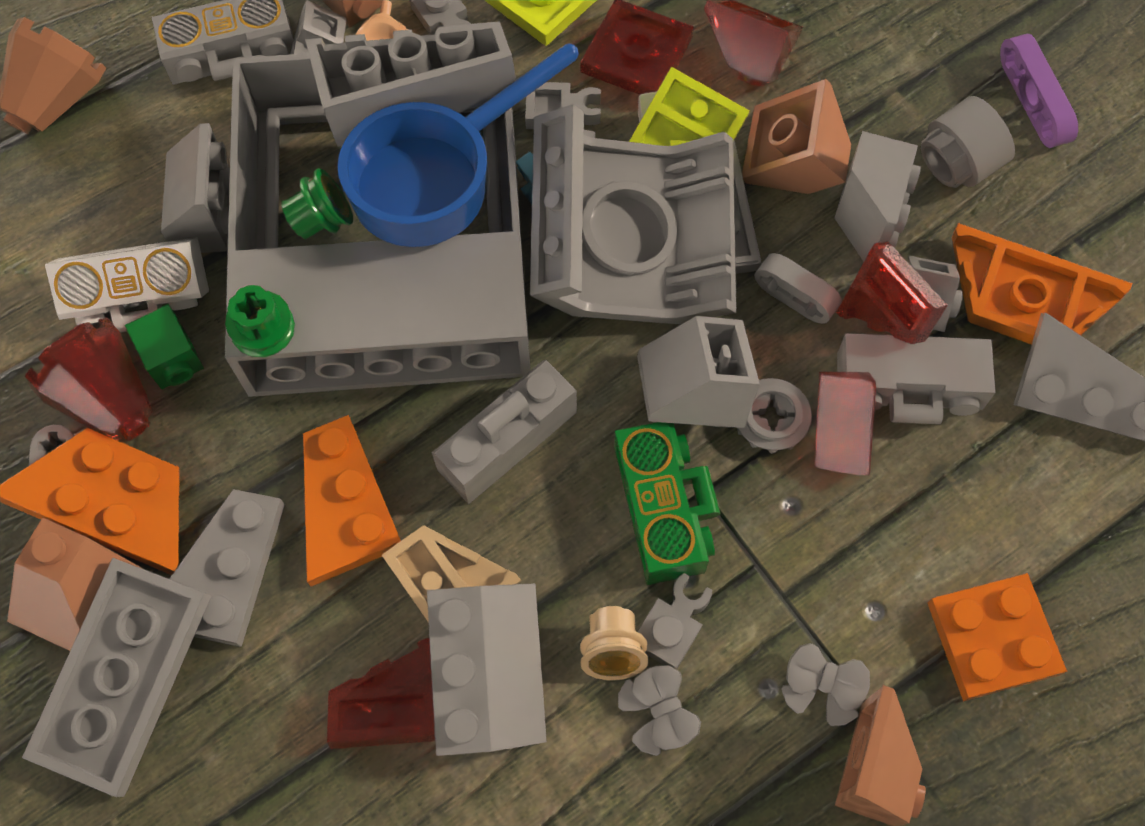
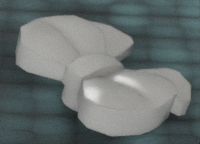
M808 643L800 645L790 657L786 676L789 685H783L781 690L786 704L797 714L804 712L818 689L828 693L826 721L831 726L846 725L858 717V712L855 709L861 706L868 694L870 671L860 660L852 659L840 665L828 662L817 646Z
M654 666L637 676L634 682L631 679L626 680L618 693V708L622 711L651 709V714L655 719L640 728L633 735L632 742L641 752L655 756L661 754V749H676L689 744L699 734L701 727L699 717L682 708L681 701L677 696L682 676L681 672L672 666Z

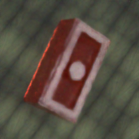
M819 372L814 455L815 468L858 476L870 475L876 381L869 372Z

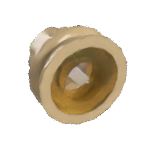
M607 606L597 609L595 613L589 616L590 634L585 636L580 643V651L584 655L581 658V669L587 675L603 680H623L642 673L648 666V656L645 654L647 640L642 634L636 632L634 613L620 606Z

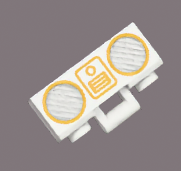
M198 237L63 257L45 264L59 320L75 318L76 325L92 324L105 320L104 313L110 311L116 333L127 332L126 324L161 308L164 303H168L172 310L187 309L197 306V298H202L209 292ZM147 301V310L125 313L123 304Z

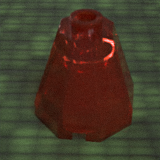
M108 318L98 320L100 325L98 329H95L90 322L79 324L45 348L38 357L44 367L38 374L31 367L25 374V378L31 389L43 403L115 440L125 438L127 441H131L149 427L151 422L147 418L153 411L120 331Z

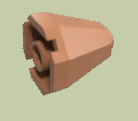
M23 17L16 20L8 35L0 87V110L6 113L3 119L4 122L21 132L29 134L32 128L37 131H44L100 81L106 67L102 63H93L95 57L88 51L47 27H43L40 34L30 30L34 21Z

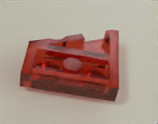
M886 241L873 244L836 313L844 319H860L867 322V327L878 332L887 331L896 339L909 344H916L927 340L948 305L900 253Z
M430 638L417 642V649L393 662L386 659L371 667L363 677L358 679L351 678L328 691L327 743L330 749L436 741Z

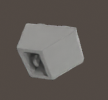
M209 123L199 124L166 154L161 233L166 241L198 237L201 253L228 251L230 167L227 164L225 145L223 142H217Z
M862 131L846 177V183H844L835 220L867 268L877 271L883 255H893L899 233H902L905 228L911 205L907 204L908 199L915 190L921 166L913 164L918 145Z
M695 316L639 349L637 358L648 421L745 428L760 383L743 320Z

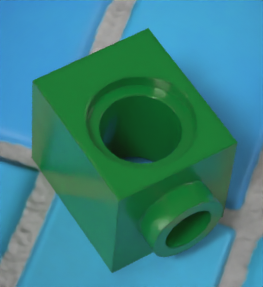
M169 304L125 325L147 372L161 390L168 386L183 384L191 379L194 373L204 369L183 325Z

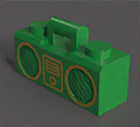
M656 422L616 430L614 450L646 585L676 580L684 573L689 577L705 574L709 563L708 557L715 555V548L710 528L708 526L700 527L699 521L712 519L721 514L709 468L707 466H700L684 470V464L690 463L689 446L685 434L676 435L674 423ZM692 484L698 506L689 508L684 485Z

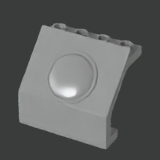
M574 104L535 116L530 296L571 316L683 324L695 316L714 318L736 313L733 138L725 132H720L674 146L592 138L584 135V111Z

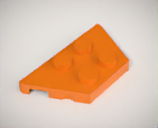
M958 223L952 235L968 322L1031 345L1041 313L1046 312L1071 330L1082 335L1121 301L1131 290L1133 284Z
M86 428L0 484V502L38 519H48L106 548L170 575L179 566L180 473L179 467Z

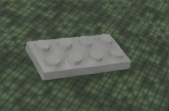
M112 558L22 758L111 796L125 797L212 595Z

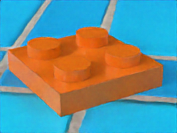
M1028 573L934 597L927 603L963 701L1060 676L1067 672Z

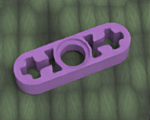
M1031 34L1005 39L1000 49L1003 69L1040 140L1048 148L1073 142L1078 134L1076 114L1037 41Z

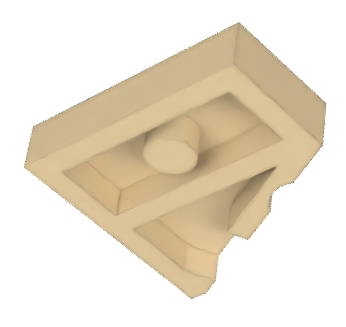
M424 525L382 554V557L428 623L427 590L512 585L521 582L516 573L499 566Z

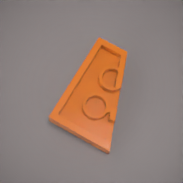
M349 415L303 433L307 583L310 587L382 557L383 553L401 541Z

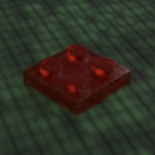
M614 0L580 62V73L639 95L657 92L670 68L677 69L693 38L694 26L622 0Z

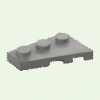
M1046 312L1041 313L1013 405L1145 441V377Z
M233 489L170 577V580L212 595L194 637L242 647L285 506L280 498Z

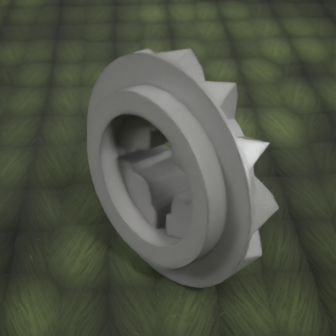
M781 379L759 380L760 385L745 428H737L738 435H743L750 442L752 448L760 447L767 449L771 454L787 448L791 450L798 442L805 438L810 428L812 419L810 404L802 391L793 384ZM770 400H773L776 414L786 418L779 419L774 431H771V427L768 426L767 419L759 418V415L765 414Z

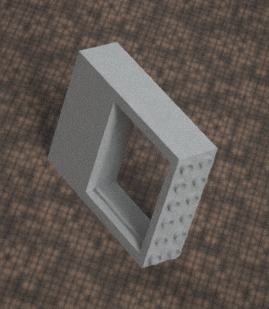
M308 52L292 55H255L247 58H233L226 314L230 298L240 288L248 285H258L265 291L280 295L288 304L295 322L294 335L289 344L279 353L265 358L251 357L240 352L228 336L226 329L225 359L247 395L252 397L524 377L530 372L513 108H510L483 128V141L487 152L486 193L489 233L456 235L444 242L423 247L399 246L382 240L278 248L280 125L328 121L321 104ZM476 107V108H473V109H469V110H466V111H462V112H458V113L473 112V111H475V110H476L477 108H479V107ZM254 308L252 316L248 317V319L257 318V312L262 308Z

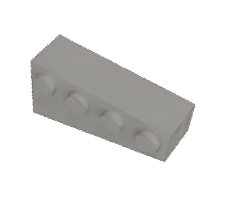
M500 21L438 27L434 35L420 36L413 33L412 29L393 31V38L370 41L366 40L365 34L345 36V43L324 45L322 38L305 39L321 104L337 147L343 145L349 133L358 123L383 108L407 102H426L445 106L456 112H462L482 106L516 81L512 54Z

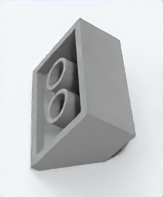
M536 584L427 590L436 756L493 752L546 743Z

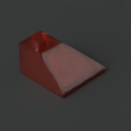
M707 0L704 7L728 67L739 71L738 79L761 87L763 82L770 83L778 78L802 32L803 26L736 0Z

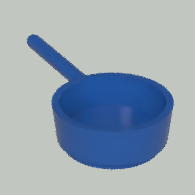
M570 43L565 44L466 117L438 104L407 102L378 110L358 123L349 133L340 150L338 176L343 190L361 224L379 239L406 247H423L438 244L462 232L475 219L484 200L487 152L479 131L578 58L579 52L577 47Z

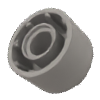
M969 96L928 125V135L922 140L921 153L929 170L942 184L954 188L961 184L973 187L1012 161L1015 155V146L1008 127L996 110L983 99Z

